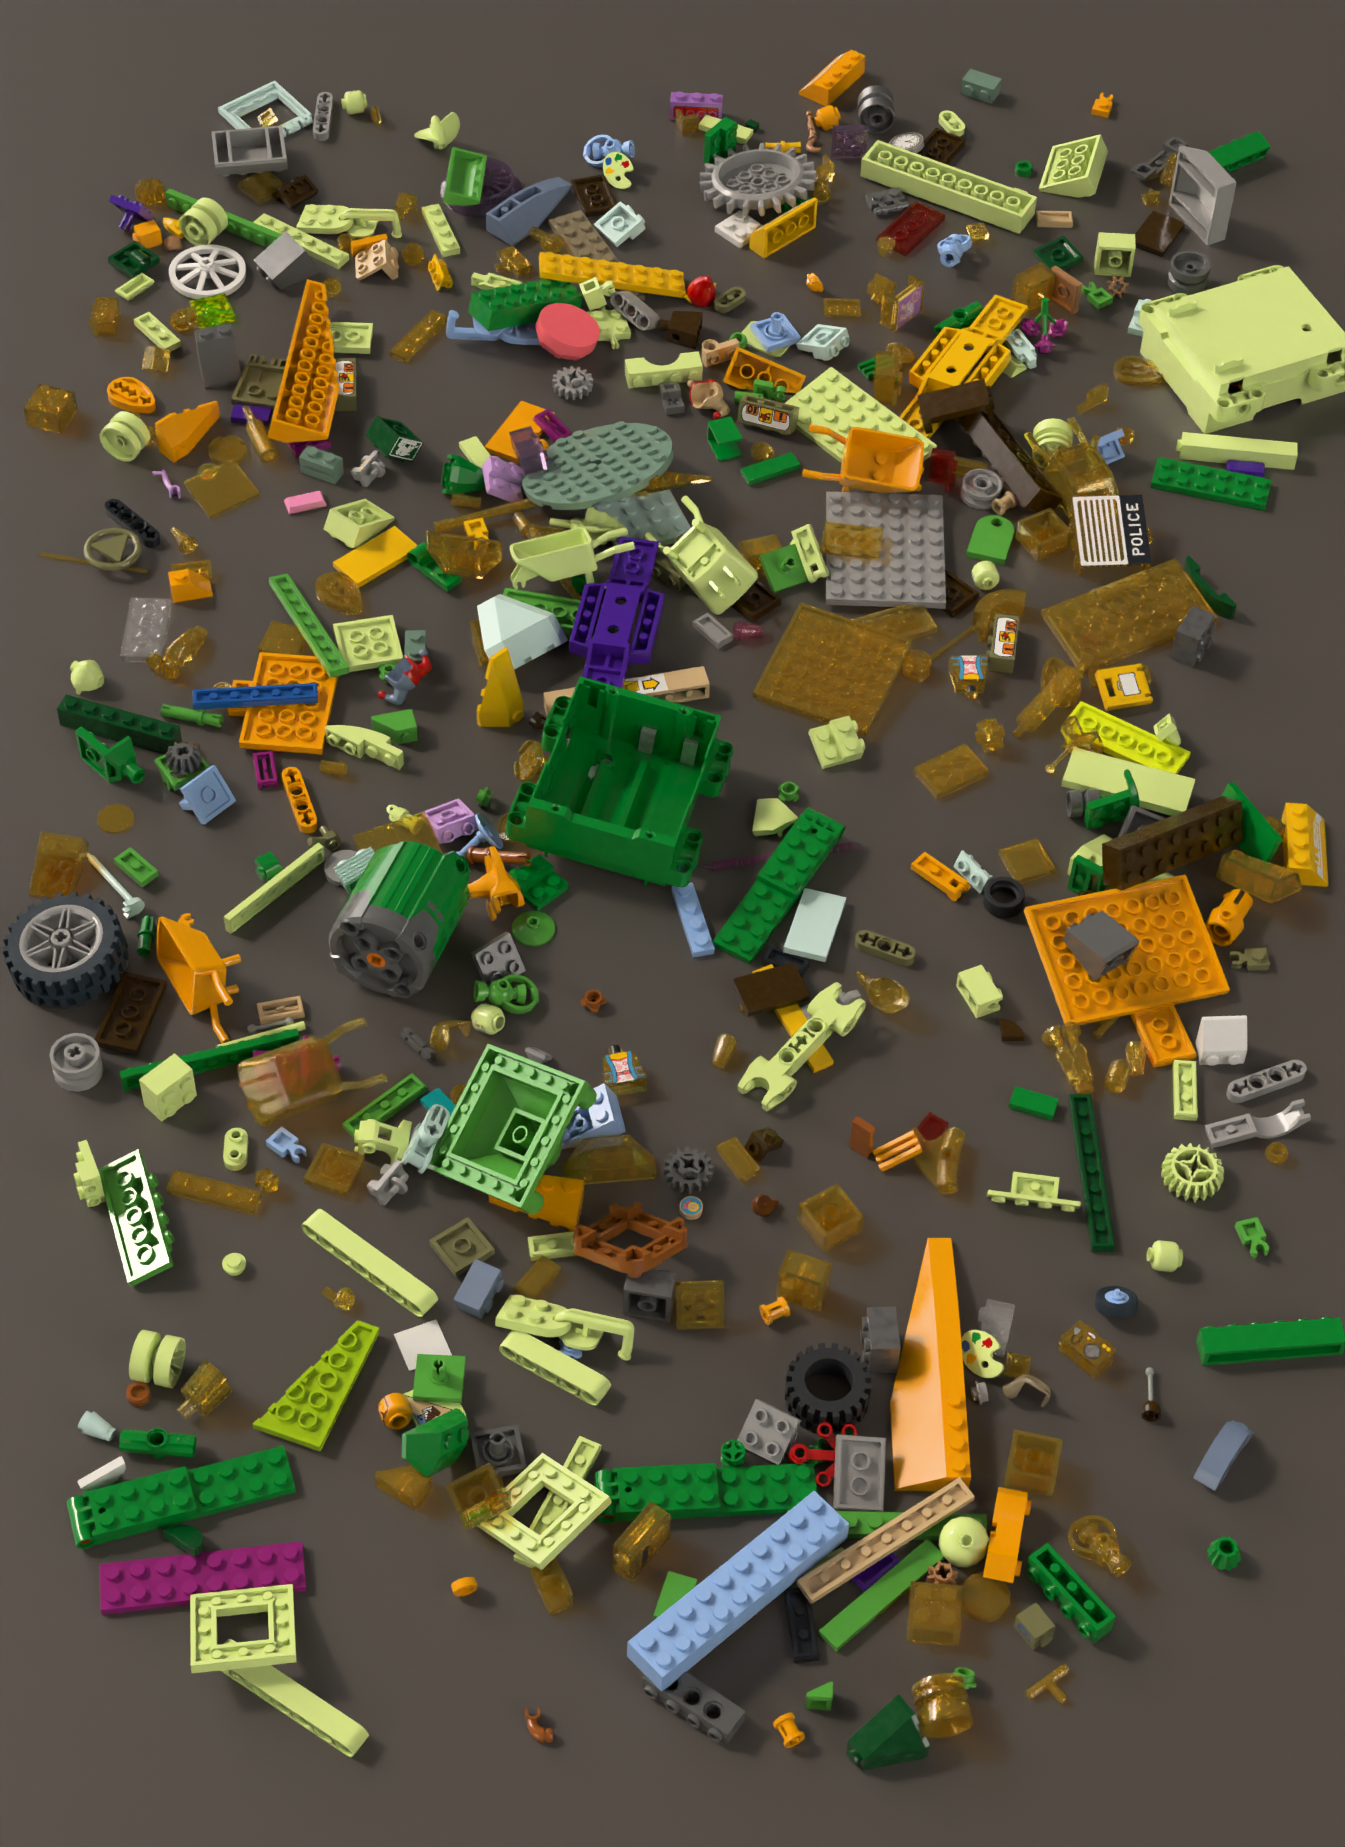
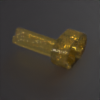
M532 227V230L529 231L530 237L540 241L541 248L546 252L556 253L564 246V238L562 236L546 233L536 227Z

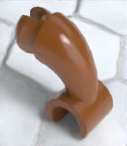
M527 1707L525 1719L530 1734L538 1742L551 1743L553 1741V1729H544V1727L537 1724L541 1717L540 1708L538 1707L536 1716H530Z

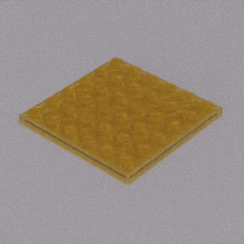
M800 602L753 691V698L826 723L834 719L850 716L851 721L855 720L857 723L858 732L856 733L867 736L912 647L913 640Z

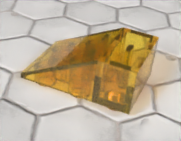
M41 832L29 895L55 898L57 893L69 896L70 892H75L85 865L89 843L81 837Z

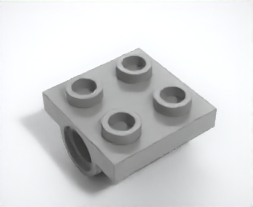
M755 1399L737 1440L745 1446V1449L777 1465H781L785 1455L796 1440L797 1429L801 1420L760 1399Z

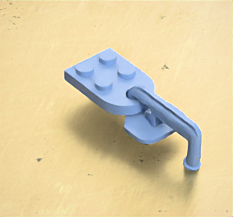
M450 310L448 313L446 336L449 339L490 341L502 339L510 344L540 345L535 327L536 322L488 331L474 317V328L455 327L459 314L454 310Z

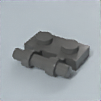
M899 187L865 195V200L870 209L874 210V215L881 214L884 216L888 215L889 212L896 211L899 213L903 212L904 209H909V203L905 202V197Z

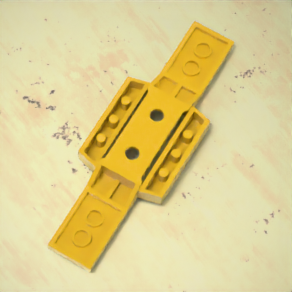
M994 295L970 327L963 329L944 327L909 371V383L919 389L917 395L961 385L962 381L969 375L984 353H987L965 383L985 379L986 386L990 385L991 388L1010 363L1011 350L1002 344L1028 312V306ZM971 347L973 350L967 351L964 348ZM952 368L956 370L955 373H948L946 371ZM916 395L900 415V418L930 439L942 422L932 424L933 433H925L918 396Z

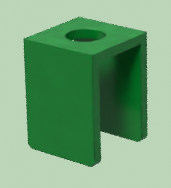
M732 417L709 421L707 441L717 460L721 462L741 457V452L735 442L741 441L742 436Z

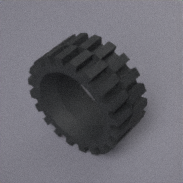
M818 1343V1349L814 1350L812 1345L806 1347L805 1355L800 1351L796 1355V1361H791L786 1376V1407L788 1411L792 1410V1416L801 1419L800 1426L806 1429L810 1425L812 1426V1433L817 1434L818 1426L823 1422H827L832 1426V1430L840 1431L846 1424L855 1426L856 1420L859 1423L863 1420L864 1412L867 1413L872 1377L871 1373L867 1372L868 1365L866 1362L860 1363L861 1356L857 1352L850 1355V1348L844 1346L843 1350H839L836 1343H831V1348H825V1343ZM834 1372L847 1379L851 1386V1391L842 1399L824 1401L813 1396L805 1383L815 1373ZM823 1426L820 1428L825 1430V1435L829 1433L827 1427Z

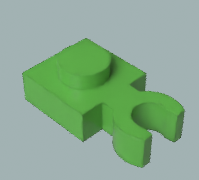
M1089 282L1088 288L1082 285V294L1086 295L1087 300L1098 310L1113 302V297L1102 287L1097 289L1095 283Z
M755 379L753 393L763 394L764 399L772 400L774 398L779 402H784L786 387H773V382Z
M1258 1217L1236 1222L1235 1229L1243 1246H1251L1250 1255L1252 1258L1257 1257L1258 1252L1256 1249L1262 1250L1265 1256L1268 1255L1269 1246L1264 1242L1266 1233Z

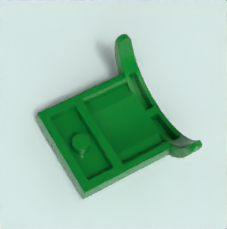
M1128 769L1124 771L1127 790L1086 803L1084 824L1087 829L1100 828L1106 823L1123 820L1127 816L1130 806L1134 805L1140 808L1137 787Z

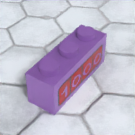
M671 92L670 120L701 121L705 115L722 119L723 95L716 93Z

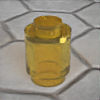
M1122 1059L1111 1061L1104 1079L1105 1088L1108 1091L1120 1093L1126 1088L1132 1071L1127 1061Z

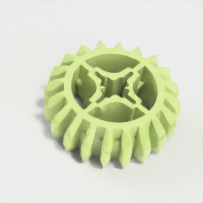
M1191 1143L1187 1147L1181 1144L1178 1149L1173 1148L1171 1153L1165 1156V1160L1162 1163L1161 1176L1164 1178V1185L1169 1186V1192L1176 1191V1197L1184 1196L1185 1201L1189 1198H1193L1194 1202L1198 1200V1197L1203 1201L1207 1199V1196L1212 1198L1215 1192H1218L1224 1180V1167L1221 1166V1159H1216V1153L1210 1154L1209 1147L1204 1150L1201 1149L1200 1144L1197 1147H1193Z

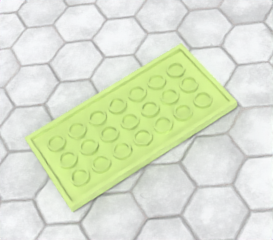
M832 367L785 402V404L800 407L797 430L840 463H842L845 445L829 435L808 432L810 424L829 427L846 439L852 427H861L921 439L924 443L923 462L937 451L935 443Z

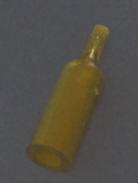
M248 405L243 406L242 410L247 419L246 431L261 462L271 463L275 461L278 457V451L272 439L267 438L268 431L264 423L254 417Z

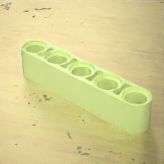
M511 1330L499 1346V1351L509 1360L590 1405L597 1406L611 1387L610 1381L603 1375L527 1333Z

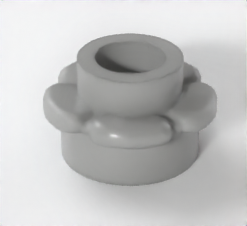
M975 1381V1386L971 1387V1395L973 1401H978L979 1405H982V1402L989 1401L985 1382L978 1383Z

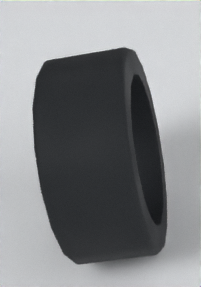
M1003 876L994 878L985 886L983 905L990 914L996 917H1013L1023 908L1024 888L1013 878ZM998 891H1006L1016 897V901L1008 904L995 901L991 895Z

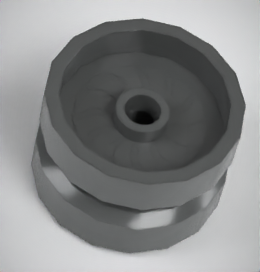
M1182 251L1175 254L1171 259L1170 272L1167 279L1169 288L1176 294L1184 293L1188 296L1205 291L1211 269L1209 259L1195 251Z

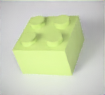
M1099 232L1094 259L1095 275L1131 277L1136 249L1135 234Z
M175 1053L139 1079L144 1106L161 1122L167 1117L173 1116L178 1109L190 1103L197 1096L192 1068Z

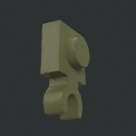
M1266 947L1245 948L1243 954L1238 951L1230 952L1229 960H1237L1232 961L1231 969L1237 970L1242 966H1246L1247 971L1269 970L1270 962Z

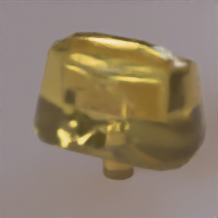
M1150 188L1149 193H1142L1141 197L1144 205L1151 206L1157 204L1160 199V192L1152 191V188Z

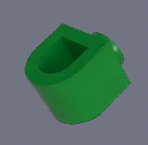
M271 851L258 856L254 861L257 866L256 873L261 880L265 879L267 882L283 870L280 862Z

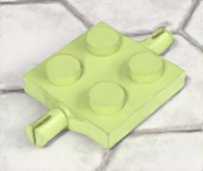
M604 305L598 308L599 310L587 311L599 326L600 337L598 341H608L611 343L612 349H618V340L630 339L631 332L627 320L616 309L607 310Z

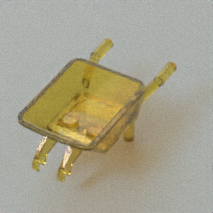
M1070 417L1067 422L1078 437L1080 444L1068 448L1061 446L1057 452L1051 455L1038 445L1031 432L1025 433L1024 437L1033 451L1049 461L1043 473L1063 497L1060 505L1076 527L1073 497L1119 496L1120 494L1112 471L1097 450L1100 437L1093 435L1091 441H1087L1075 418ZM1102 499L1101 503L1104 522H1106L1107 519L1104 499ZM1107 499L1109 519L1111 520L1112 512L1110 499ZM1113 499L1115 517H1118L1117 501ZM1081 500L1077 502L1080 529H1083ZM1084 500L1087 527H1090L1087 500ZM1089 500L1093 526H1095L1096 524L1094 517L1093 501ZM1095 500L1098 524H1100L1101 518L1098 500Z
M364 1017L342 1024L323 1039L317 1036H310L240 1062L237 1066L240 1079L238 1085L239 1088L242 1087L248 1103L246 1105L247 1110H251L257 1124L261 1126L268 1125L331 1102L339 1097L342 1090L367 1089L386 1082L387 1079L384 1073L363 1081L342 1082L328 1045L342 1034L366 1026Z

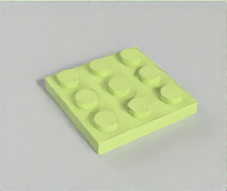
M393 615L333 624L338 651L348 664L349 672L379 668L382 664H398L403 659Z

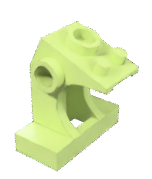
M375 1119L360 1121L359 1130L355 1129L354 1143H358V1146H355L354 1152H359V1159H362L365 1153L371 1154L375 1150H379L390 1156V1165L396 1160L401 1161L408 1149L412 1122L403 1119L397 1128L378 1122ZM378 1135L390 1138V1141L378 1138Z

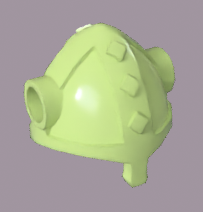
M75 660L71 664V682L76 689V694L80 695L81 691H92L102 687L104 675L97 662L93 660L78 662Z

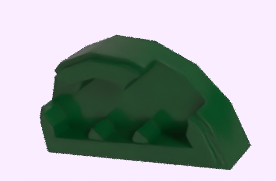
M174 1525L162 1529L164 1538L195 1558L201 1553L203 1535L197 1528L188 1525Z

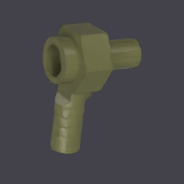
M324 825L319 829L323 836L309 837L307 840L309 846L320 843L328 850H335L340 846L341 838L335 831H330Z

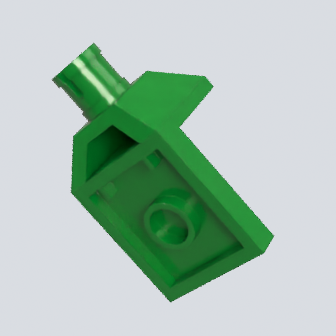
M82 726L75 730L80 759L108 783L120 781L126 776L134 784L144 779L145 770L137 765L132 740L129 736L109 748L105 743L99 742L92 732L86 731Z

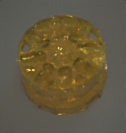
M920 650L906 653L903 657L902 666L904 677L913 682L924 681L928 678L931 667L930 656Z

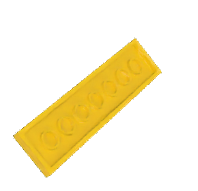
M540 252L539 254L540 278L581 284L596 277L599 286L611 280L614 286L612 288L678 298H684L683 296L686 293L683 272L678 270H665L659 267L651 268L623 262H609L604 259L595 260L588 257H574L568 254L560 255L552 252Z

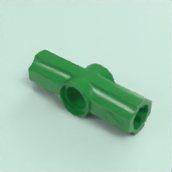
M976 301L965 308L954 309L952 316L934 326L936 336L944 327L955 329L967 328V325L975 321L982 312V304Z
M154 1428L150 1431L123 1429L119 1439L120 1452L150 1454L154 1459H163L166 1456L193 1458L197 1448L196 1435L167 1433L162 1428ZM157 1442H163L160 1445H154Z

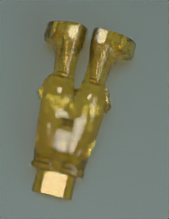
M199 626L188 629L166 648L163 657L156 653L150 654L146 659L148 667L159 677L163 674L164 678L168 681L176 680L180 676V668L189 664L204 644L205 637L209 634L208 631Z
M1067 1022L1063 1025L1062 1030L1059 1025L1050 1027L1042 1033V1042L1048 1046L1055 1045L1057 1049L1056 1060L1059 1062L1072 1089H1075L1077 1094H1090L1094 1092L1092 1085L1094 1079L1087 1058V1050L1078 1040V1037L1082 1034L1080 1025L1076 1022ZM1064 1039L1069 1041L1070 1049L1066 1046Z

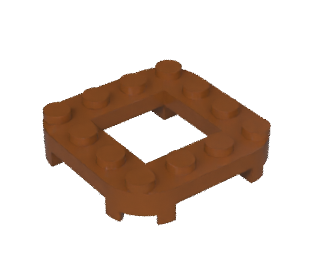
M635 1201L633 1206L620 1207L618 1203L609 1205L610 1214L588 1227L577 1224L574 1227L573 1251L576 1256L584 1257L612 1270L628 1273V1276L632 1278L642 1276V1272L656 1267L688 1246L687 1228L684 1226L682 1218L677 1217L671 1222L643 1212L642 1203ZM627 1229L655 1239L642 1248L632 1245L625 1250L606 1243Z

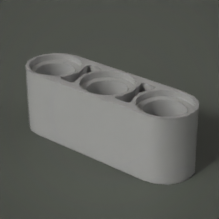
M619 291L611 295V305L640 330L656 329L659 326L660 318L657 313L632 292Z

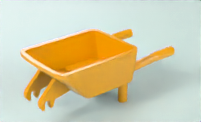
M809 425L808 432L829 435L845 446L840 474L803 469L802 477L839 481L843 486L842 492H849L851 488L877 493L921 490L922 485L919 482L921 474L924 472V443L921 439L861 427H852L846 439L829 427Z
M189 913L181 915L178 922L163 916L159 917L157 926V960L189 1014L194 1015L210 1008L214 1032L221 1043L229 1042L230 1039L219 1021L217 1005L222 1002L226 1006L231 1005L233 1000L230 995L239 993L237 984L225 986L226 967L241 963L240 955L236 954L221 959L207 935L190 927L194 924V919H190L191 914Z

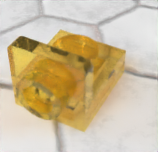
M399 192L395 211L398 214L399 221H403L405 214H408L409 210H417L416 194Z

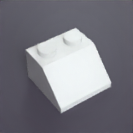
M1247 1015L1202 1017L1195 1043L1199 1065H1237L1244 1063L1247 1053Z

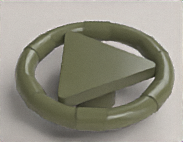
M115 527L106 528L94 533L84 545V556L87 562L93 567L104 571H116L131 566L138 560L142 551V544L137 535L127 529ZM116 535V537L98 541L102 537ZM129 538L134 545V552L122 561ZM91 549L105 556L108 563L97 561L93 557Z

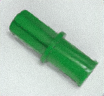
M145 915L142 918L141 929L137 934L139 942L136 952L143 957L151 954V945L155 938L153 933L155 919L149 915Z

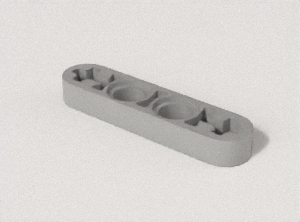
M321 92L317 96L313 124V136L317 141H325L329 138L333 111V95L330 92Z
M1295 1059L1245 1076L1229 1083L1226 1096L1233 1103L1248 1101L1302 1081L1307 1067L1302 1061ZM1276 1074L1279 1075L1282 1078V1080L1274 1081L1271 1079L1270 1076ZM1257 1081L1263 1087L1255 1088L1251 1085V1082Z

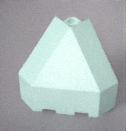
M501 594L477 606L484 651L490 659L491 656L506 647L509 650L514 669L568 641L555 615L551 612Z

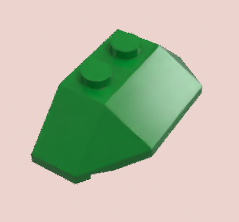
M455 1408L403 1433L402 1459L409 1462L412 1468L425 1478H429L454 1465L467 1445L469 1437L468 1419L460 1409Z

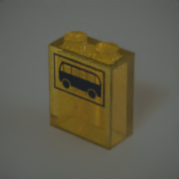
M651 1501L613 1544V1568L619 1576L627 1577L631 1581L636 1579L670 1539L671 1515Z

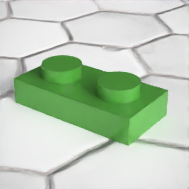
M131 847L114 858L115 865L142 888L159 876L158 870Z

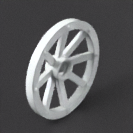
M200 245L184 250L173 259L169 267V278L174 289L186 297L199 300L218 299L232 294L241 287L246 278V265L243 258L236 251L228 247ZM201 254H210L209 257H203V258H202L201 256H199V255H201ZM218 255H223L230 258L214 261ZM189 258H192V259H194L196 262H198V263L182 264L184 261H186V260L189 259ZM237 264L239 273L220 266ZM194 269L181 279H177V271ZM217 272L232 277L235 280L224 286L217 276ZM197 275H200L196 290L184 285ZM206 278H212L218 289L203 291Z

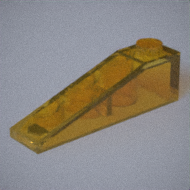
M665 471L660 477L652 478L649 481L650 485L636 492V496L647 497L648 493L653 494L713 481V477Z

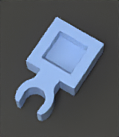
M282 1126L266 1140V1146L282 1158L289 1154L295 1163H300V1159L296 1154L301 1153L305 1157L307 1156L306 1149L298 1145V1138Z

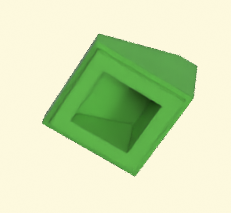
M833 1682L826 1683L807 1692L805 1708L830 1711L833 1699Z

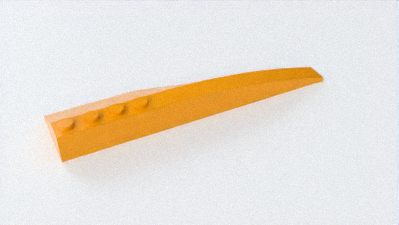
M309 279L306 281L267 438L290 443L327 440L340 387L337 382L338 373L335 368L336 359L334 358L332 331H330L331 323L328 318L329 309L327 307L326 288L323 283Z
M928 1238L892 1391L890 1418L894 1491H938L959 1477L968 1488L970 1485L971 1469L963 1356L951 1238Z

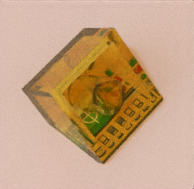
M490 1462L445 1485L466 1531L511 1508L508 1493L496 1466Z

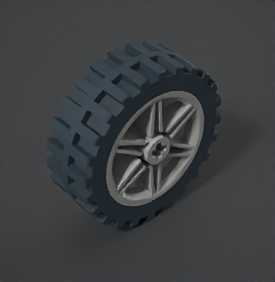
M70 892L69 896L57 893L55 894L56 897L48 899L47 896L41 898V903L34 905V903L27 906V912H20L16 916L18 921L16 923L11 922L8 927L10 935L5 934L3 941L6 945L2 947L4 960L18 991L22 992L23 997L27 1000L32 998L34 1004L38 1006L45 1003L47 1008L54 1009L55 1005H61L62 1009H69L71 1004H77V1007L83 1006V1001L91 999L93 1002L98 999L97 995L103 991L106 994L111 990L109 985L112 982L117 983L120 980L119 971L124 972L126 969L124 960H128V944L117 915L114 914L110 905L105 906L102 899L97 897L94 901L91 894L84 893L83 897L78 896L77 892Z

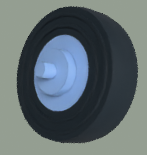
M1106 1286L1099 1289L1096 1293L1095 1308L1104 1316L1122 1319L1134 1315L1137 1311L1138 1297L1128 1288Z

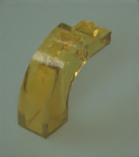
M997 590L985 595L977 603L972 626H976L975 632L979 633L978 641L986 642L990 621L995 619V613L1019 616V618L1023 617L1027 590Z

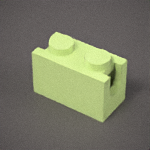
M982 965L958 973L956 986L976 1018L1000 1010L998 1003L1003 1000L1002 992L999 988H996L991 974L986 972Z

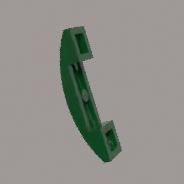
M1186 556L1183 575L1194 597L1215 614L1229 620L1234 619L1237 604L1226 593L1218 595L1200 577L1201 567L1190 556Z

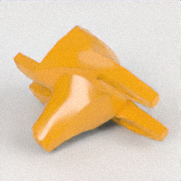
M491 846L489 847L491 857L490 855L484 857L486 874L473 883L468 884L470 893L469 899H486V909L490 920L495 921L497 919L496 914L501 911L500 906L512 904L518 908L524 906L525 902L518 883L505 870L496 847Z

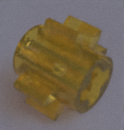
M414 242L405 245L406 249L401 250L404 262L412 266L418 265L420 259H424L422 246Z

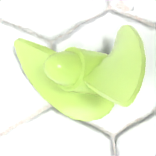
M451 112L440 121L439 117L434 115L431 118L430 128L420 130L414 136L432 141L434 148L441 150L447 147L457 136L460 128L459 117L455 112Z

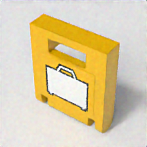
M1142 664L1097 670L1095 678L1106 711L1147 705L1153 702L1145 673L1141 671L1143 669ZM1110 680L1115 692L1113 697H1109L1106 687Z

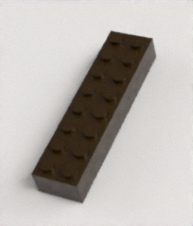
M987 410L954 418L957 423L964 427V433L973 439L972 443L981 449L982 456L991 462L992 469L1001 475L1000 479L1011 488L1010 492L1019 498V503L1024 509H1031L1039 515L1042 513L1047 516L1055 510L1063 500V497L994 410H992L993 417L990 418Z
M1222 796L1103 843V884L1119 890H1125L1242 842V801Z

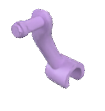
M164 469L152 472L154 476L162 475L163 482L169 490L170 498L174 494L181 498L180 487L171 484Z

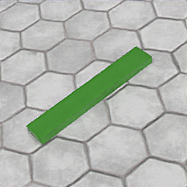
M927 1538L821 1628L819 1635L837 1652L928 1574L929 1566L935 1568L939 1560L942 1562L945 1558L941 1551Z

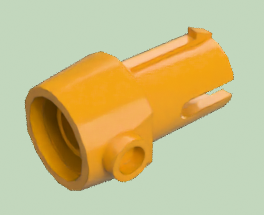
M1234 889L1224 894V900L1221 905L1211 911L1205 926L1212 943L1221 947L1228 946L1243 931V919L1253 905L1252 897L1247 892L1239 904L1235 900L1241 891L1240 889Z

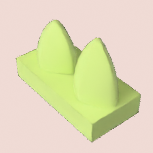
M1170 714L1153 726L1155 735L1160 741L1165 739L1177 746L1181 744L1175 719Z

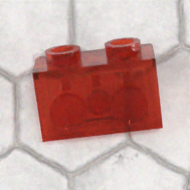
M932 448L928 481L946 484L945 492H949L950 486H954L956 474H953V471L956 472L958 460H955L954 451Z

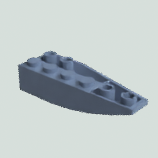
M556 177L522 189L486 213V231L511 246L516 245L539 228L572 188V184L560 177Z

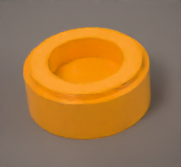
M475 1577L461 1578L451 1584L455 1596L469 1595L478 1588Z

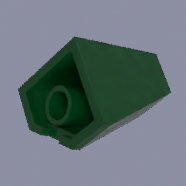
M898 1694L848 1739L846 1754L852 1764H857L864 1771L924 1759L928 1756L930 1744L926 1736L920 1737L919 1721L916 1714Z

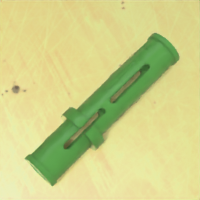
M163 704L162 707L164 708H161L160 711L161 717L195 722L200 726L205 724L221 728L224 720L222 714L209 713L204 709L193 710Z

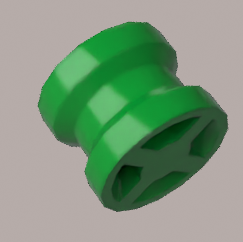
M728 1440L724 1442L721 1447L720 1457L722 1466L740 1467L744 1465L745 1446L740 1441Z

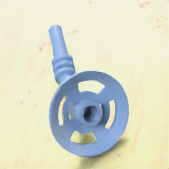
M481 813L475 815L479 829L476 832L477 835L460 852H456L458 855L466 858L470 846H478L481 842L484 843L486 841L498 849L503 848V842L496 829Z

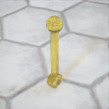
M1073 739L1071 745L1052 764H1048L1045 770L1048 773L1054 772V767L1074 747L1079 745V741Z

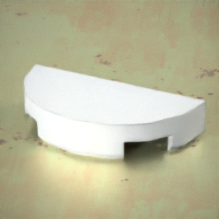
M122 1456L118 1457L77 1482L84 1491L110 1486L124 1474L126 1469L125 1462Z

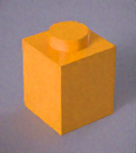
M155 220L134 225V234H132L134 241H137L147 249L162 245L161 230Z

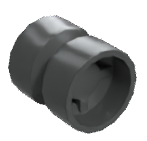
M1088 789L1084 793L1080 790H1068L1066 794L1068 817H1081L1086 811V803L1100 798L1099 790Z

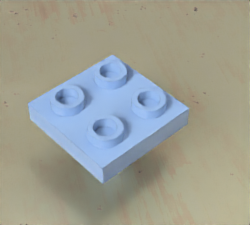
M779 312L772 313L771 318L752 323L750 330L767 353L796 344L801 339L786 316Z

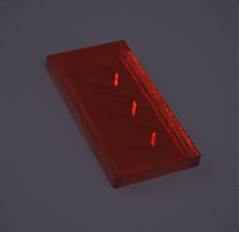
M915 201L876 237V243L906 257L945 220V214Z

